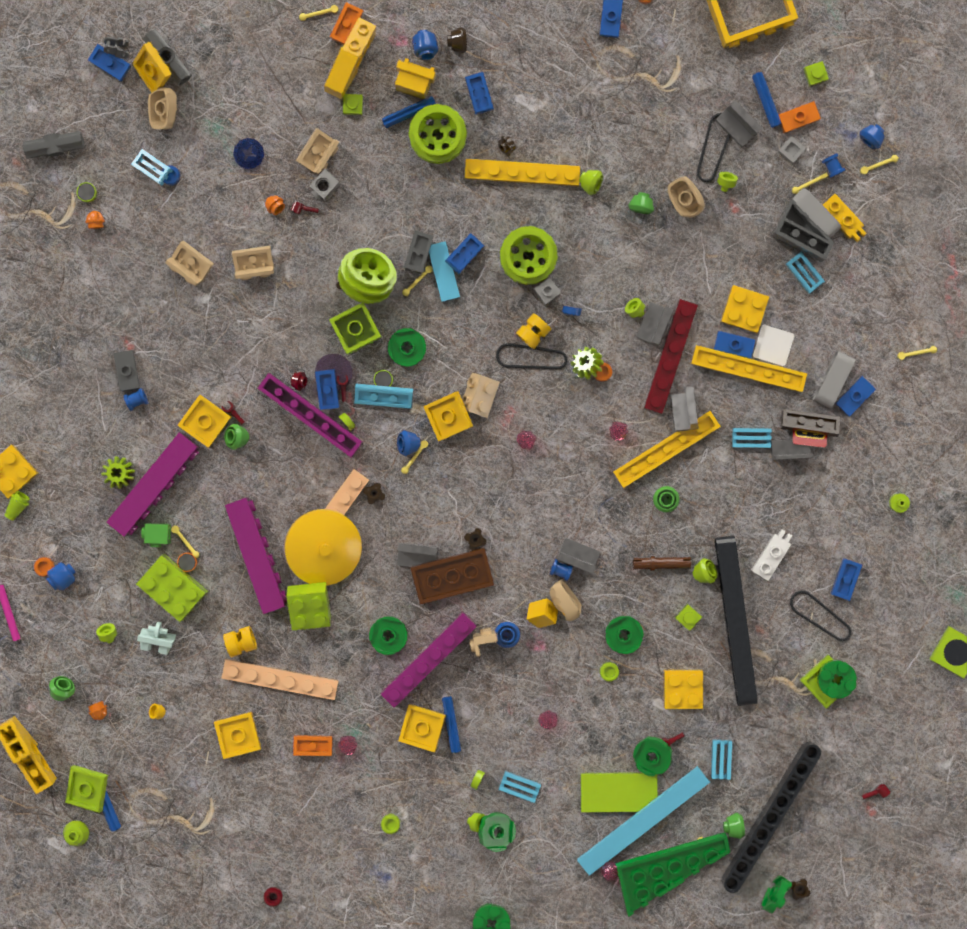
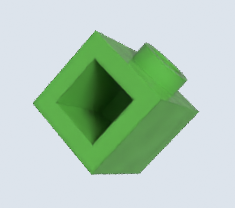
M145 524L141 532L144 543H150V547H161V544L171 543V524Z

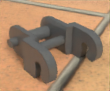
M121 37L104 38V43L106 44L104 47L105 53L124 59L129 56L128 51L123 54V49L118 47H127L129 45L128 40H125V43H123V38Z

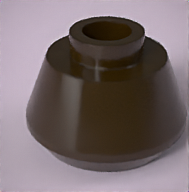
M463 27L452 30L451 35H447V46L451 47L452 51L464 54L467 51L466 29Z

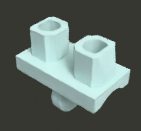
M157 622L156 627L142 628L137 641L140 642L141 650L150 651L154 644L159 645L158 652L160 654L167 655L176 640V634L168 633V629L162 628V622Z

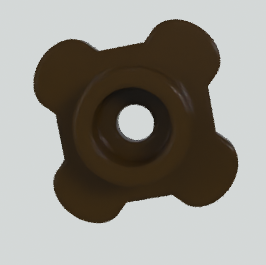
M502 136L498 141L499 149L508 157L516 149L514 141L509 136Z
M374 483L373 486L365 487L363 490L364 494L367 495V502L371 505L375 501L385 499L380 483Z
M476 528L472 533H466L464 536L472 551L487 543V540L481 534L482 530Z
M802 878L797 882L791 881L793 899L798 900L799 898L810 896L811 892L807 887L808 881Z

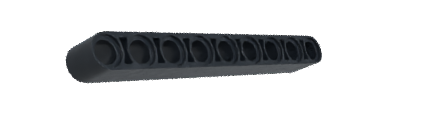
M734 535L717 537L714 539L736 702L738 706L757 704V691L736 539Z
M813 742L802 744L722 875L721 882L726 891L736 893L740 890L818 762L821 750ZM810 747H814V754L807 756V750ZM799 764H805V769L802 772H797ZM795 780L793 788H787L788 781ZM784 796L785 802L778 805L777 799ZM775 813V818L772 821H767V815ZM760 829H764L765 835L757 837V832ZM749 846H755L753 853H747ZM740 862H745V867L742 870H738L737 865ZM729 879H736L734 885H727V881Z

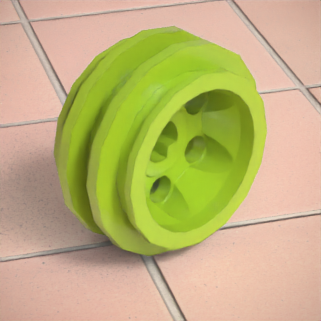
M440 104L426 106L416 113L410 123L409 138L411 147L418 157L428 163L443 164L450 162L460 155L465 146L467 136L465 122L460 114L449 106ZM432 119L434 124L428 126L426 122ZM441 120H448V124L442 125ZM450 131L456 133L454 138L449 137ZM421 132L427 133L425 139L420 137ZM436 132H440L443 138L436 140V137L433 135ZM430 144L433 145V146L435 147V149H434V150L428 149V148H427L428 145H430ZM448 144L449 148L443 150L442 146Z
M534 226L520 227L512 231L504 239L500 250V264L505 274L514 282L523 285H533L546 280L553 272L558 259L557 247L553 238L543 229ZM525 238H528L530 240L529 245H525L523 243V240ZM537 244H542L544 249L541 251L537 250ZM513 247L519 249L517 254L512 253L511 249ZM531 253L534 259L532 261L529 259L524 260L523 254ZM540 258L545 259L544 265L538 263ZM515 261L520 262L521 266L519 268L514 267L513 263ZM533 267L534 272L528 273L527 268Z
M360 248L345 255L338 269V281L343 291L350 298L357 302L370 304L381 302L389 297L397 281V272L391 260L382 252L371 248Z

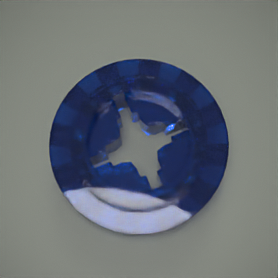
M246 138L239 140L237 145L234 146L233 156L240 167L253 169L263 161L264 149L256 139ZM252 146L251 152L256 157L249 156L248 158H245L246 155L245 153H243L242 150L248 151L249 148H251Z

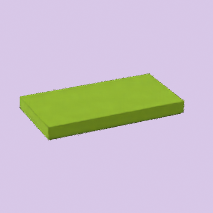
M642 772L580 773L581 812H639L658 797L657 775L648 776Z

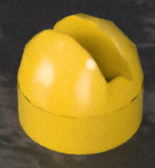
M154 703L150 706L149 717L151 719L158 720L165 716L166 710L162 705Z

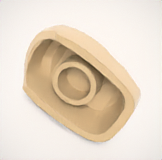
M162 87L149 94L148 114L149 122L153 129H172L175 123L177 97L171 88Z
M680 177L669 184V197L681 216L695 217L703 212L705 207L704 199L688 177Z
M561 579L550 588V597L555 608L562 612L566 621H574L580 616L582 604L566 582Z

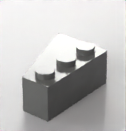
M793 199L787 203L770 235L819 262L826 260L834 245L831 238L809 218L806 212H803Z

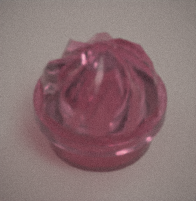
M612 422V426L609 427L610 436L616 441L624 439L628 433L627 424L622 422Z
M522 431L517 435V443L521 448L531 449L533 447L536 435L532 434V431Z
M551 710L541 713L538 717L540 726L548 730L555 728L557 725V714Z
M343 736L340 738L338 747L341 753L351 755L355 752L357 748L355 737Z
M606 862L604 866L600 867L606 881L615 880L618 877L614 862Z

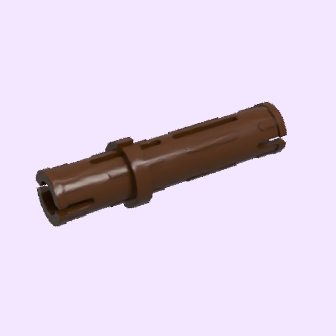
M634 557L633 570L691 569V557Z

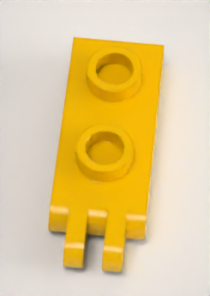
M833 194L823 204L829 213L840 223V230L847 238H853L856 242H859L861 238L857 235V232L862 237L866 235V232L862 229L864 224L836 194Z

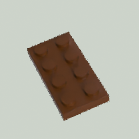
M485 547L410 567L420 604L494 586Z

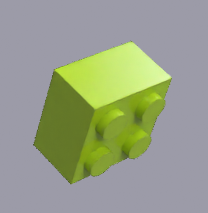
M360 303L329 319L347 355L382 338L364 303Z
M326 582L288 586L287 602L292 631L330 627L331 612Z

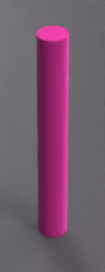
M0 585V602L12 639L16 641L21 638L4 585Z

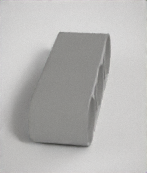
M802 188L792 198L803 212H806L809 218L830 238L841 229L840 223L807 189Z
M837 351L814 394L813 400L831 409L855 363V359Z

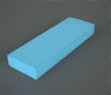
M446 241L431 245L429 256L441 301L445 302L460 298L454 271L445 262L449 257Z
M366 384L355 385L354 404L412 409L413 389Z

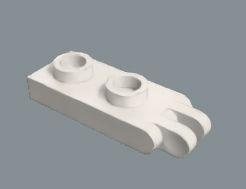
M783 529L778 535L774 534L751 570L769 581L791 546L789 540L792 535L788 533L783 539L782 537L786 532Z

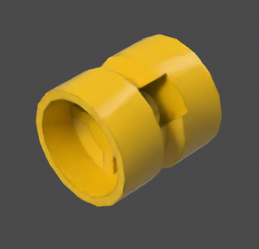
M533 313L526 320L527 325H522L516 332V335L532 349H535L541 342L540 338L545 337L552 329L545 321ZM533 326L538 330L537 333L531 330Z
M250 626L239 629L238 633L232 631L223 634L224 643L231 658L241 655L242 651L250 652L257 649L256 639Z

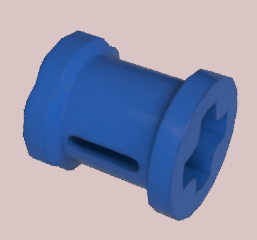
M837 153L822 161L830 173V178L846 171L845 168H842L837 158Z
M142 388L131 395H124L125 403L130 411L139 405L149 404Z
M555 559L549 575L554 574L568 581L573 566L565 565Z

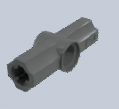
M154 29L145 34L142 39L145 43L151 42L162 60L165 54H172L170 60L163 62L169 67L171 76L176 83L181 85L187 82L192 76L159 32Z
M81 131L66 134L52 133L44 135L40 139L23 142V150L27 159L46 155L50 157L59 156L67 151L84 148V139Z

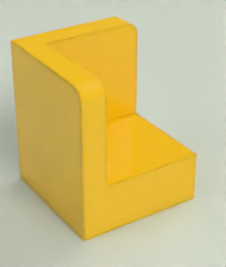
M548 598L531 602L526 620L537 628L554 625L557 621L558 610Z

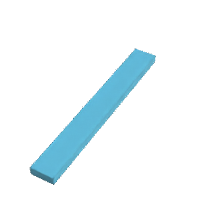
M698 766L580 856L577 861L590 876L709 784V779Z

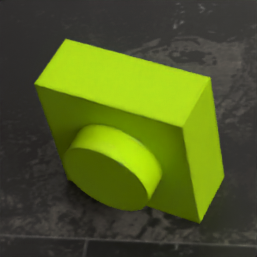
M823 61L803 68L809 87L829 79Z
M345 94L343 96V115H363V94Z
M688 604L675 617L689 631L702 618Z

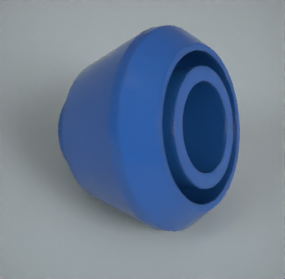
M877 124L875 126H867L859 134L862 142L874 150L881 147L885 136L883 134L884 130Z
M406 430L399 433L397 447L400 454L409 456L420 448L421 441L415 433Z
M512 622L500 623L494 631L497 636L496 643L504 648L515 646L520 639V630Z

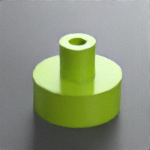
M720 172L717 182L721 185L722 191L728 192L729 188L736 186L738 177L730 172Z
M639 298L630 300L625 306V312L631 318H641L644 316L645 304Z
M897 493L891 496L889 506L894 512L902 513L909 508L910 501L906 495Z
M106 623L98 627L96 634L100 641L109 644L114 641L117 630L114 624Z
M474 813L467 819V824L470 826L471 831L478 833L481 819L485 814Z

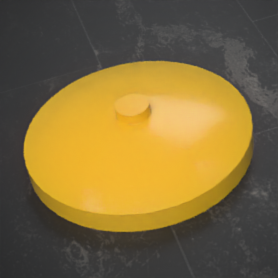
M317 509L305 513L292 524L285 538L284 552L289 567L301 580L309 584L326 582L327 585H332L344 580L354 571L361 557L362 542L356 526L347 516L330 509Z

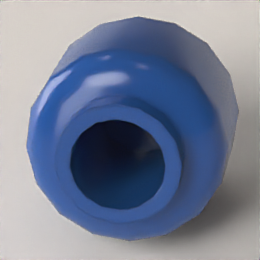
M420 30L413 36L412 45L415 56L421 60L434 58L438 52L435 34L428 30Z
M60 562L47 572L48 577L46 580L55 591L57 589L63 591L75 582L73 574L76 571L70 564L65 565Z

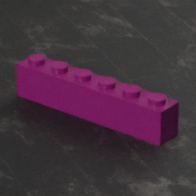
M268 373L257 389L349 457H353L363 444V441L271 373Z
M179 432L106 523L123 537L132 536L138 529L137 524L139 521H144L151 513L149 509L152 505L156 506L162 500L161 494L165 489L169 491L174 485V478L177 475L181 476L187 469L185 466L189 460L193 461L199 454L197 450L200 447L185 434Z
M246 497L225 505L262 613L266 614L287 605V594L285 590H281L280 583H282L280 574L279 572L275 573L273 567L276 565L272 554L269 555L267 547H269L266 536H262L260 530L263 529L262 523L259 518L256 519L254 511H256L254 501Z
M463 611L381 691V695L395 708L477 627V624Z

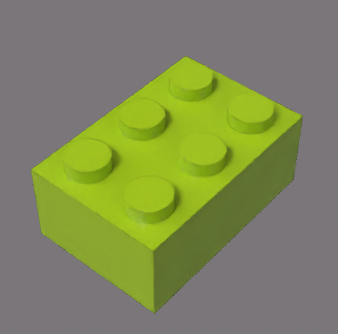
M166 554L161 555L136 583L138 587L179 622L183 621L208 593V590L187 572L179 568Z

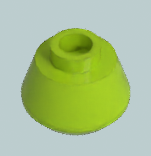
M588 170L582 173L579 182L582 189L588 195H594L599 191L604 176L600 170Z
M703 558L694 566L693 577L700 583H714L717 578V569L711 560Z
M71 821L64 827L63 838L70 846H82L89 838V829L81 821Z

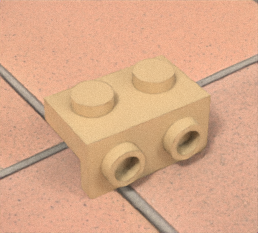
M316 128L296 161L314 174L322 173L328 166L327 161L330 156L333 157L337 152L339 141L332 139Z
M184 240L180 242L172 257L165 262L173 272L179 273L188 283L195 286L204 281L214 265L213 262Z
M270 246L232 251L236 279L249 280L254 276L268 277L274 273V262Z
M472 373L467 381L465 394L462 397L466 410L488 418L500 382Z
M483 628L480 629V633L473 634V639H470L471 651L476 652V657L480 656L479 644L497 642L495 630Z

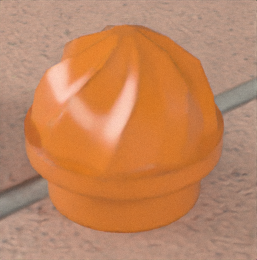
M274 195L266 199L265 206L269 213L278 215L284 210L285 204L281 197Z
M92 211L87 215L85 222L88 224V229L104 228L103 223H105V219L100 212Z
M103 701L88 707L89 715L95 720H102L107 715V705H104Z

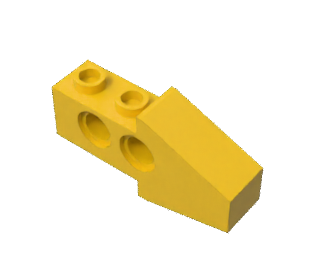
M358 18L347 41L339 51L324 85L325 92L342 100L375 37L376 25Z
M13 716L1 723L0 740L12 762L18 765L34 792L38 794L53 785L57 779L37 748L38 743L19 720Z

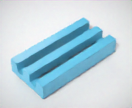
M141 149L131 164L161 186L164 184V179L167 180L169 177L167 175L173 171L143 149ZM142 156H146L147 158H149L165 170L161 172L156 167L142 159ZM140 161L141 163L146 165L148 168L159 174L160 177L157 178L151 173H149L147 170L139 166L138 162Z
M802 252L785 264L808 294L825 282ZM800 258L818 280L817 283H815L797 259ZM792 263H794V264L798 267V269H799V270L801 271V273L805 276V278L809 281V283L812 285V287H810V286L807 284V282H806V281L803 279V277L799 274V272H798V271L796 270V268L792 265Z
M732 428V447L771 448V429ZM736 432H765L766 436H736ZM736 440H766V444L736 443Z
M712 740L711 779L731 780L732 741ZM717 744H720L719 774H716ZM727 744L726 774H723L724 746Z
M505 771L499 790L535 803L541 784ZM507 777H510L512 779L529 784L536 788L535 790H533L525 786L519 785L517 783L508 781L506 779ZM504 784L533 794V796H529L521 792L515 791L513 789L504 787Z

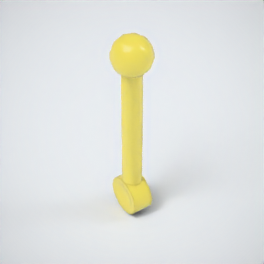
M332 5L329 9L309 14L301 13L299 19L305 21L309 17L329 12L337 13L338 7Z
M893 155L885 161L869 167H862L860 172L861 174H867L869 170L890 162H897L899 158L897 155Z
M828 173L799 187H793L792 193L797 194L802 188H806L828 177Z
M426 266L425 271L407 289L402 291L404 296H408L427 273L433 271L432 266Z
M931 346L930 349L909 353L900 352L897 357L903 360L908 356L929 352L936 353L937 347Z
M424 440L421 442L420 448L408 462L406 467H403L401 469V472L403 474H407L409 472V468L412 465V463L415 461V459L418 457L421 451L428 446L427 441Z
M173 526L171 531L176 533L195 558H198L199 552L195 551L180 533L179 527Z

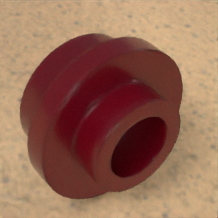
M304 372L293 374L291 386L295 390L301 391L306 387L308 382L306 374Z
M270 887L265 891L263 898L268 906L275 907L282 902L283 894L279 888ZM270 894H276L277 898L271 899Z

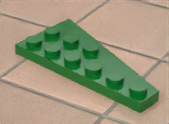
M723 832L615 863L627 916L630 917L638 908H644L649 904V901L657 896H663L685 882L684 879L690 875H696L707 864H713L730 853L726 833Z

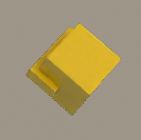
M405 58V61L398 60L396 69L399 74L395 83L396 91L425 99L430 84L434 83L436 77L435 68L431 67L429 69L411 63L407 58Z

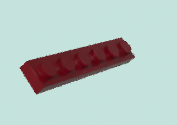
M682 299L678 301L644 405L645 409L660 414L663 413L698 307L697 304Z

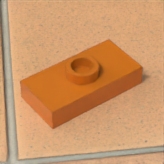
M346 2L332 30L330 39L344 45L358 18L362 17L364 10Z
M814 101L779 114L780 125L784 134L821 119Z
M294 735L293 756H332L333 736Z

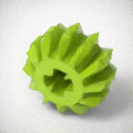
M586 346L583 351L578 349L579 354L572 355L575 360L570 362L574 367L572 371L578 374L579 378L585 377L587 380H590L591 375L597 377L596 372L602 371V368L599 366L604 364V361L601 359V353L597 352L595 348L589 349Z
M115 456L114 462L111 459L107 460L109 466H102L107 472H103L101 475L108 477L104 482L109 483L111 481V488H114L117 484V488L122 489L123 484L129 486L127 479L134 480V477L129 474L134 473L135 469L129 470L132 462L125 464V457L120 460L118 456ZM115 469L122 470V473H120L122 474L121 477L115 476Z

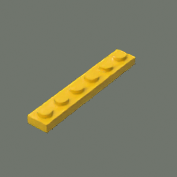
M466 159L465 179L579 186L580 166Z
M695 345L691 360L692 365L798 392H803L807 373L698 345Z
M708 411L697 418L699 429L675 432L613 471L622 488L721 427L712 412Z

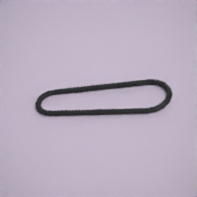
M721 113L715 114L709 121L697 169V176L703 182H710L714 179L730 138L728 134L712 177L710 179H703L700 176V168L713 120Z
M505 343L501 345L496 352V359L498 363L506 368L562 369L563 367H565L568 361L567 356L563 351L536 347L534 350L562 354L565 359L563 365H506L503 364L499 359V352L503 347L513 346L527 349L532 348L526 345Z
M800 590L792 595L790 606L796 614L838 641L844 642L851 637V627L811 593ZM800 593L810 596L848 628V636L844 639L838 638L798 612L793 606L794 597Z

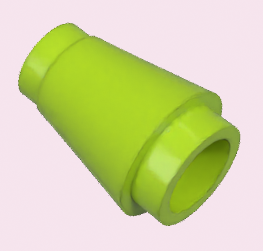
M16 491L11 496L4 516L14 521L29 505L30 498L23 492Z

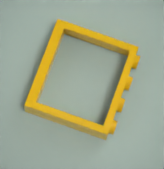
M706 0L723 48L728 46L729 48L737 47L740 45V42L745 40L747 42L758 39L759 35L764 33L765 36L771 35L776 32V29L781 27L788 29L794 26L798 19L793 1L783 0L788 16L729 36L717 0Z

